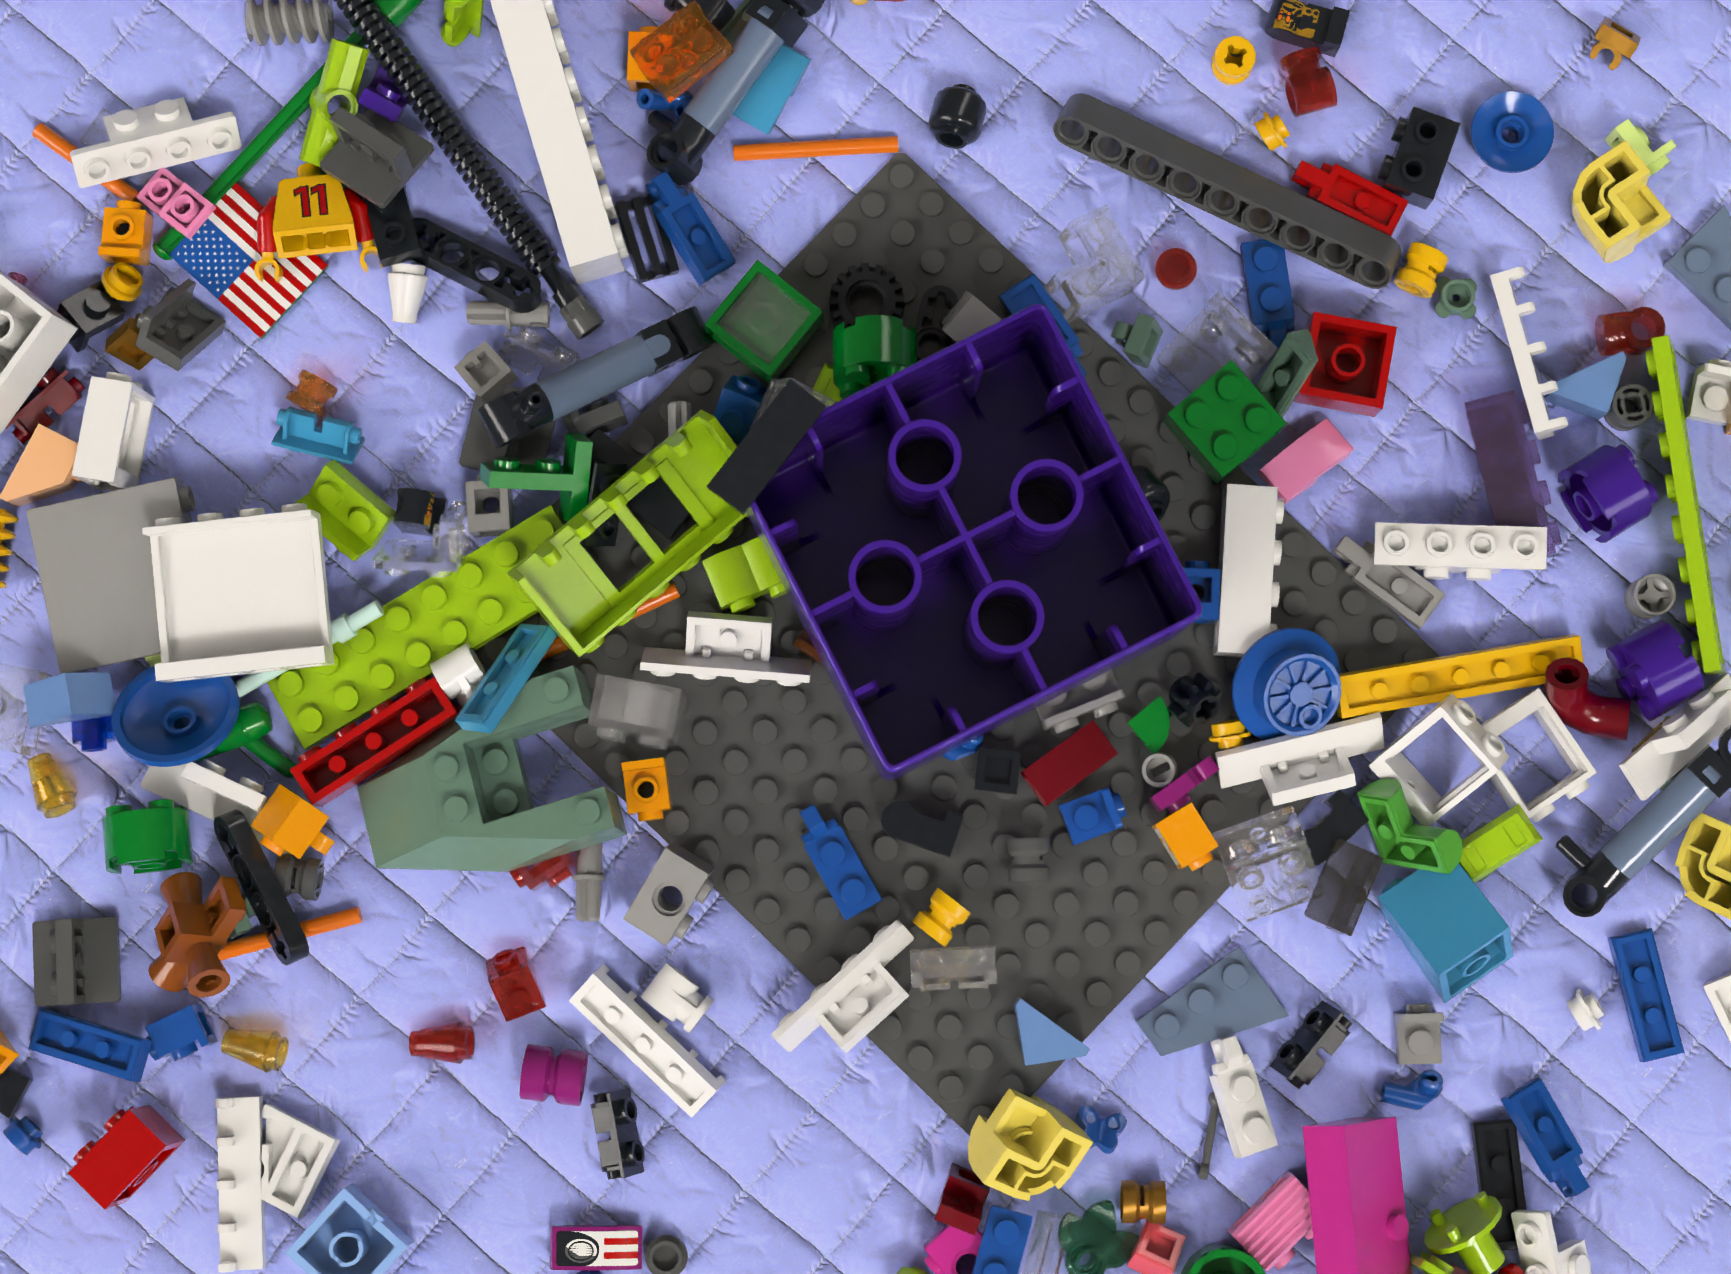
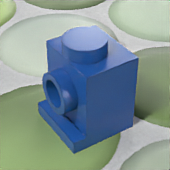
M1186 561L1185 568L1183 569L1191 585L1198 586L1203 592V596L1200 599L1202 614L1193 623L1215 624L1219 620L1221 569H1210V562Z
M201 1004L189 1005L145 1027L148 1033L146 1039L152 1040L149 1053L155 1061L171 1055L174 1061H177L197 1052L198 1048L195 1043L199 1042L201 1047H205L218 1042Z

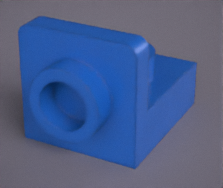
M1109 787L1058 806L1073 846L1123 827L1121 818L1127 816L1119 793L1111 795Z

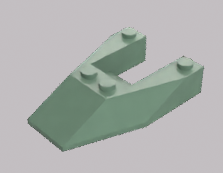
M572 665L534 677L525 683L493 733L463 730L454 720L360 785L357 789L376 868L509 872L627 835L618 796L605 786L534 808L517 740L595 716L596 712L586 675Z

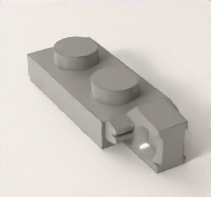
M1344 536L1332 550L1335 555L1348 564L1344 572L1352 577V581L1417 629L1424 625L1445 596L1441 590L1408 566L1374 565V545L1368 541L1361 547L1349 537Z

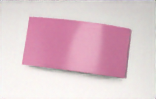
M166 168L159 169L136 196L142 204L188 239L192 238L216 209L211 202L188 184L178 179Z
M1326 418L1259 470L1258 475L1268 486L1278 487L1277 496L1280 499H1284V504H1286L1314 485L1319 476L1349 457L1354 448Z

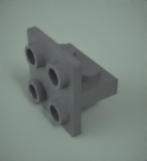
M339 107L330 118L339 141L322 159L320 167L325 173L380 208H385L434 152L432 143L397 121L394 123L369 108L363 114L356 113L352 115Z
M506 385L505 390L496 398L512 391L516 392L522 388ZM476 394L459 459V464L462 467L480 471L481 462L494 463V458L499 456L517 458L520 460V464H535L536 459L547 458L556 420L535 429L513 443L496 448L477 411L485 403Z
M117 917L55 919L51 921H35L32 924L34 1002L36 1006L105 1003L121 1000L119 920Z

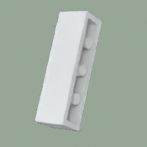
M1227 484L1222 490L1218 569H1221L1219 620L1215 623L1213 656L1243 657L1249 647L1258 639L1277 630V624H1270L1271 607H1278L1280 593L1279 582H1273L1274 565H1280L1282 555V541L1275 540L1276 524H1282L1284 516V499L1277 498L1278 487Z

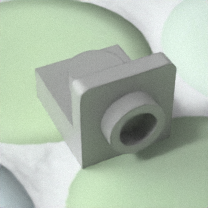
M486 340L476 349L470 351L462 361L454 366V369L485 404L502 393L506 385L510 386L518 379L513 370Z
M1406 1004V1013H1394L1397 1064L1442 1063L1440 1021H1444V1013L1432 1012V1004Z

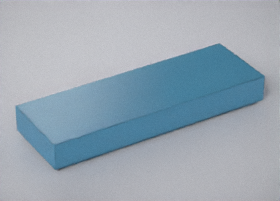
M519 624L456 717L455 721L463 730L493 733L557 637V634L550 626Z

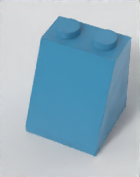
M1459 863L1450 874L1416 869L1417 871L1405 879L1397 878L1388 883L1383 888L1382 894L1378 896L1382 914L1444 1003L1514 956L1509 925Z

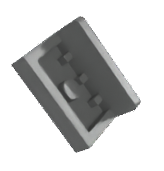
M189 278L177 288H169L162 300L154 307H146L137 321V327L140 328L135 346L176 371L183 368L220 336L226 323L224 319L191 300L196 283Z

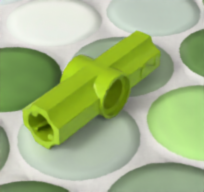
M332 38L320 83L313 89L310 95L312 112L299 155L300 160L320 167L322 159L339 141L330 121L335 112L329 114L327 109L328 102L333 96L339 95V107L352 115L358 113L356 95L369 49Z

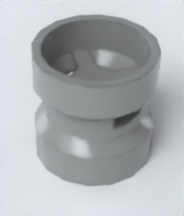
M1654 573L1633 581L1627 587L1624 594L1626 609L1631 615L1639 619H1651L1664 614L1672 608L1676 601L1674 584L1669 578Z

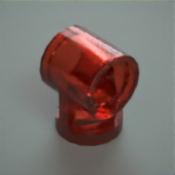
M1309 47L1292 52L1280 60L1282 70L1287 71L1289 77L1285 78V91L1289 107L1295 117L1337 106L1334 80L1327 66L1320 67L1319 60L1322 55L1318 47Z
M1639 307L1629 312L1598 315L1595 322V337L1600 355L1610 356L1621 351L1629 355L1638 356L1644 354L1646 350H1650L1653 347L1651 338L1664 336L1666 325L1663 317L1658 311L1650 307ZM1632 323H1641L1647 328V340H1640L1633 335L1631 330Z

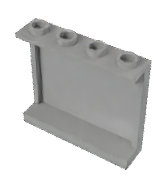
M174 477L26 510L60 674L87 672V670L161 654L150 536L143 535L142 528L156 526L155 520L160 518L180 517L181 523L192 522L190 511L195 510V500L190 486H184V481Z

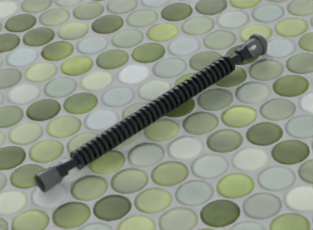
M334 0L337 2L339 9L344 10V16L350 19L349 22L353 28H356L357 34L363 36L362 41L365 45H369L368 49L372 54H375V59L378 62H382L380 64L384 71H388V77L390 80H394L393 84L396 88H400L399 92L401 95L407 97L405 100L408 105H413V112L419 114L418 119L421 123H425L424 127L428 132L432 131L431 137L434 141L438 140L437 145L440 149H444L443 153L447 158H450L449 161L452 166H457V173L463 175L462 180L465 184H469L468 188L472 193L476 192L474 196L477 201H482V208L484 210L489 209L487 214L490 219L495 218L493 223L496 227H501L500 233L503 236L508 235L506 241L509 245L514 244L512 247L515 253L521 252L518 258L521 262L527 261L525 263L526 269L528 271L533 270L532 273L538 278L543 277L554 292L552 298L561 309L559 312L566 320L569 329L577 340L588 336L605 322L602 316L589 303L587 298L578 292L573 283L568 284L556 268L561 259L558 255L551 257L555 253L551 246L545 248L548 245V241L545 238L539 239L542 236L540 230H534L536 225L532 220L528 221L530 216L527 212H522V205L520 203L515 204L517 201L515 195H509L511 190L508 186H503L505 182L502 177H497V170L495 168L490 169L492 164L489 159L484 160L486 158L484 152L478 151L480 147L476 142L472 143L474 139L471 134H466V127L460 125L461 120L458 116H454L455 112L451 107H448L449 104L445 98H442L440 91L435 90L436 86L433 81H429L430 77L426 72H423L422 66L416 64L417 59L414 55H410V49L404 46L405 43L402 38L398 37L397 31L391 29L392 24L389 20H385L386 16L382 11H379V6L373 3L374 0Z

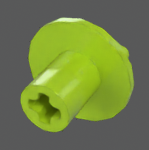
M1482 1191L1443 1213L1438 1208L1434 1209L1429 1213L1432 1224L1425 1232L1424 1244L1433 1254L1443 1255L1458 1252L1471 1274H1491L1505 1261L1504 1253L1490 1233L1501 1218L1503 1208L1495 1197L1488 1196L1485 1191Z

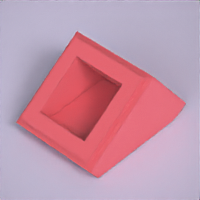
M1147 1219L1130 1255L1127 1267L1141 1274H1173L1186 1236L1161 1224H1152Z

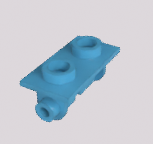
M289 406L287 410L280 409L278 412L276 424L280 425V428L274 436L271 445L286 448L293 452H302L326 458L331 461L335 459L337 462L352 465L365 442V438L361 437L362 428L356 427L355 422L325 416L322 427L316 426L317 414Z

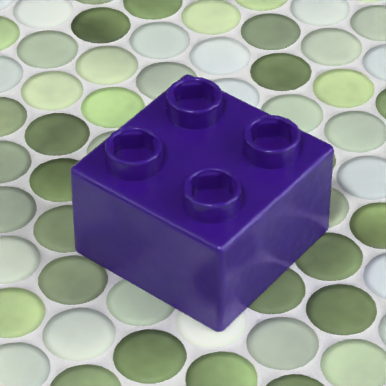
M1033 304L826 407L820 418L746 512L879 775L886 780L897 779L1173 639L1199 619L1202 614V605L1051 312L1042 304Z

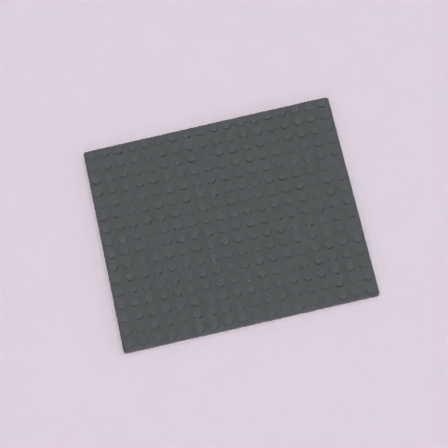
M897 153L778 274L780 278L823 311L824 322L771 386L714 340L715 344L704 350L615 442L638 461L642 460L669 437L668 405L670 402H690L692 417L700 410L714 415L722 389L732 375L753 377L759 380L763 387L770 389L769 397L762 407L759 418L790 379L808 393H811L825 362L833 366V331L836 326L830 314V290L832 285L837 282V277L841 272L843 274L848 272V267L855 265L856 268L862 267V263H869L870 267H876V264L883 266V270L887 273L891 271L895 275V280L897 282L900 281L903 288L904 313L901 317L903 319V327L909 330L911 325L916 328L921 299L924 293L936 285H944L951 288L956 293L958 301L967 290L1003 320L1010 315L998 299L999 295L1033 273L907 154ZM1039 279L1080 340L1079 346L1083 354L1077 357L1087 373L1085 380L1130 467L1146 466L1160 478L1169 490L1170 503L1159 523L1182 567L1185 568L1186 561L1210 562V569H1218L1222 490L1227 484L1259 485L1240 467H1237L1221 482L1216 484L1162 422L1167 413L1175 406ZM864 288L858 290L852 296L850 305L853 312L859 317L878 315L883 308V299L877 291ZM938 296L936 302H928L929 306L934 307L932 324L923 321L922 326L944 327L940 326L942 312L945 309L951 310L952 306L945 304V297ZM927 335L921 339L919 348L924 355L930 356L942 350L943 343L939 337ZM952 339L951 345L957 343ZM560 498L552 505L556 509L558 515ZM628 508L661 551H664L696 523L690 515L673 537L668 540ZM1284 510L1282 524H1276L1275 540L1282 541L1280 565H1274L1273 582H1279L1280 593L1278 607H1271L1270 624H1277V630L1293 627L1303 628L1321 636L1336 653L1341 673L1440 657L1391 609L1352 581V577L1344 572L1346 567ZM560 516L563 523L566 524L567 522ZM744 517L732 527L733 532L726 540L719 544H712L701 554L700 561L694 567L687 571H680L669 581V584L674 582L680 595L679 598L638 616L622 626L613 628L604 636L605 640L602 645L591 653H584L578 657L573 651L568 649L540 662L528 680L572 665L586 675L596 715L550 730L625 802L626 794L621 763L661 757L666 759L672 810L663 811L664 819L645 822L668 844L674 841L716 867L709 878L716 882L713 888L815 987L829 982L841 971L844 962L852 955L862 952L873 941L875 934L884 926L891 925L894 921L899 920L914 936V940L884 968L907 992L909 997L866 1036L970 1136L971 1129L978 1115L989 1119L1009 1088L1031 1097L1065 1061L1059 1060L1028 1066L1023 1064L1014 1003L1018 998L1027 1002L1080 1042H1083L1315 796L1273 806L1262 779L1221 789L1218 772H1215L1188 792L1192 800L1187 804L1193 803L1219 845L1210 851L1214 859L1193 872L1188 865L1182 869L1177 868L1154 831L1152 825L1169 816L1171 812L1168 808L1157 812L1148 799L1165 786H1151L1143 778V762L1152 753L1126 723L1159 696H1161L1166 707H1168L1172 703L1169 699V691L1172 684L1183 676H1190L1194 679L1195 675L1201 672L1221 690V693L1216 696L1219 700L1217 714L1205 724H1199L1194 721L1193 725L1189 728L1168 711L1170 718L1169 733L1164 745L1158 752L1167 753L1176 761L1178 772L1175 779L1208 756H1211L1216 763L1215 752L1227 749H1219L1218 742H1211L1209 740V737L1212 736L1211 724L1238 719L1232 701V682L1242 657L1213 656L1215 624L1192 623L1173 639L1112 669L1119 689H1122L1125 698L1117 702L1119 710L1099 718H1095L1093 712L1077 717L1080 725L1056 734L1054 727L1044 731L1036 709H1033L983 734L982 747L1021 752L1016 795L974 790L978 751L956 761L940 756L897 779L886 780L882 778L874 766L826 669L793 646L805 627L788 594L777 598H771L770 593L754 599L756 604L754 607L736 615L773 617L770 657L812 660L809 683L802 682L797 686H784L778 684L776 680L759 679V681L754 683H743L735 680L734 677L724 676L702 680L695 678L692 674L675 673L672 676H656L650 671L640 670V662L645 647L686 649L688 611L732 614L731 609L721 611L702 561L758 537L749 517ZM620 520L615 546H583L617 590L652 561ZM1192 586L1200 600L1203 596L1202 590L1198 586ZM539 612L522 622V624L549 626ZM519 624L474 651L488 670ZM1398 709L1380 712L1382 725ZM1336 710L1335 714L1326 725L1365 715L1342 719L1337 716ZM1094 720L1118 754L1048 806L1044 807L1020 773ZM1252 733L1250 736L1243 738L1244 745L1264 741ZM1165 762L1151 771L1154 777L1171 768L1169 763ZM644 782L640 785L639 794L641 797L649 798L653 795L654 786L652 783ZM1109 787L1111 795L1118 792L1127 814L1126 817L1121 818L1123 827L1073 846L1058 806ZM904 801L912 805L917 813L943 822L947 811L964 816L950 857L908 844L887 835L881 824L882 812L885 807L892 802ZM813 804L824 823L834 818L838 826L842 827L882 898L880 902L846 921L805 850L804 846L806 845L801 838L802 835L809 832V829L799 812ZM1049 838L1050 851L1043 856V860H1046V865L1050 868V881L1008 882V869L1012 865L1014 856H1011L1007 851V839ZM937 888L941 889L971 913L964 924H959L955 928L952 927L950 929L953 938L946 947H943L912 922L919 911L928 912L930 910L928 908L931 904L930 897Z

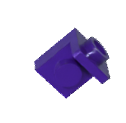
M380 65L371 83L365 87L358 103L395 123L401 118L408 104L405 100L407 97L401 95L399 92L400 88L395 87L393 84L394 80H390L387 75L388 71H384Z

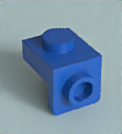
M732 375L724 385L713 416L716 417L735 443L740 444L758 421L762 407L769 397L770 389L763 387L759 380L746 375Z

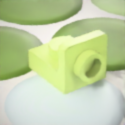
M1629 119L1615 127L1605 138L1611 149L1626 140L1651 171L1650 176L1671 162L1667 155L1677 147L1674 141L1670 140L1652 152L1649 148L1650 142L1645 132L1638 126L1634 127Z

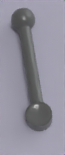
M1214 1091L1208 1096L1211 1108L1199 1171V1179L1207 1180L1209 1175L1219 1112Z

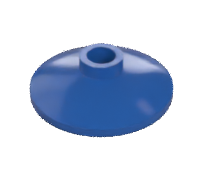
M1506 91L1491 96L1478 108L1471 123V141L1477 155L1491 168L1505 173H1520L1534 168L1547 156L1554 139V125L1548 110L1539 100L1523 92ZM1504 130H1511L1514 132L1516 140L1514 142L1505 141L1502 132Z

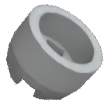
M1154 753L1143 762L1142 775L1151 786H1166L1173 782L1177 776V763L1167 753ZM1168 762L1171 769L1154 777L1151 770Z

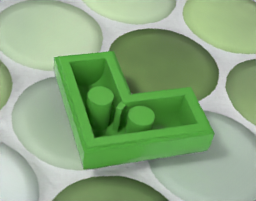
M1393 778L1376 780L1357 793L1364 814L1369 820L1368 825L1382 863L1450 874L1460 862L1463 848L1458 832L1453 829L1415 824L1402 786L1398 780Z

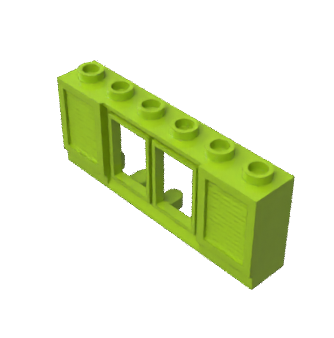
M700 410L507 572L563 643L578 657L584 653H591L600 647L607 633L616 626L628 623L636 615L637 608L649 598L653 599L661 595L668 588L669 581L680 571H687L694 567L700 561L701 554L712 544H719L726 540L733 532L732 527L744 517H748L747 513L744 515L740 514L707 488L709 482L737 448V445L715 416ZM659 476L696 522L664 551L660 550L626 506L628 501L647 485L654 482ZM614 513L652 560L618 590L580 544L583 539L589 537L596 528Z

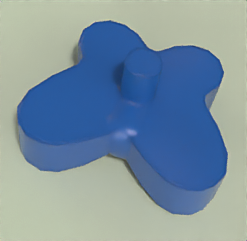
M1088 1105L1082 1106L1076 1115L1078 1126L1093 1141L1090 1148L1097 1146L1106 1154L1113 1153L1118 1145L1117 1137L1123 1132L1127 1124L1125 1116L1115 1113L1105 1119L1100 1118L1097 1112Z

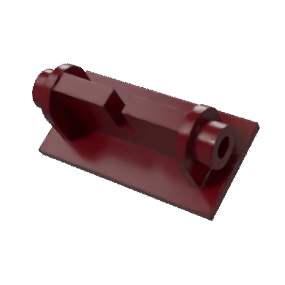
M65 365L58 371L53 366L47 370L36 385L38 389L25 400L6 426V429L13 423L17 426L12 433L22 444H25L32 437L38 424L48 428L54 422L44 411L47 406L50 405L61 416L82 398L80 393L86 389L85 386L75 376L69 381L65 378L69 373Z

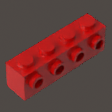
M427 677L417 680L405 689L407 694L394 703L392 700L383 702L370 711L371 717L358 726L356 723L347 725L334 734L335 741L322 749L319 745L313 747L298 758L300 763L292 767L290 771L312 805L323 807L456 719L460 713L453 699L450 700L435 677L430 680Z

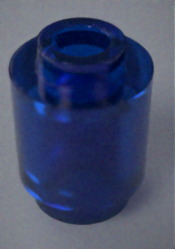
M112 715L71 722L72 744L81 745L82 752L107 750V743L116 741L112 728Z

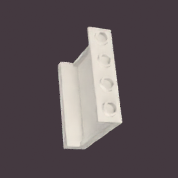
M296 503L282 505L281 513L265 514L264 508H250L239 510V517L223 519V513H204L197 515V522L181 523L180 517L156 519V526L142 528V534L150 536L161 663L154 664L156 681L169 683L335 665L320 513L311 509L307 510V504Z

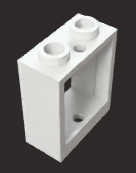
M107 372L106 378L91 376L72 476L95 488L110 491L133 487L139 484L155 397L143 390V384L133 382L131 376L115 372Z
M1540 688L1528 692L1481 724L1487 732L1499 736L1533 713L1572 770V773L1526 804L1502 769L1489 778L1508 807L1511 809L1519 803L1528 818L1531 817L1534 823L1552 813L1556 809L1552 803L1566 794L1568 799H1572L1589 788L1591 785L1587 779L1597 773ZM1467 745V747L1470 749V751L1472 752L1480 766L1483 765L1484 763L1481 761V759Z
M1451 693L1384 748L1368 766L1380 779L1393 778L1398 780L1402 786L1411 814L1421 825L1430 826L1496 774L1510 756L1505 752L1502 741L1495 734L1487 732L1476 720L1473 709L1466 702L1458 700ZM1441 718L1452 727L1484 763L1443 797L1438 794L1401 753L1405 747Z

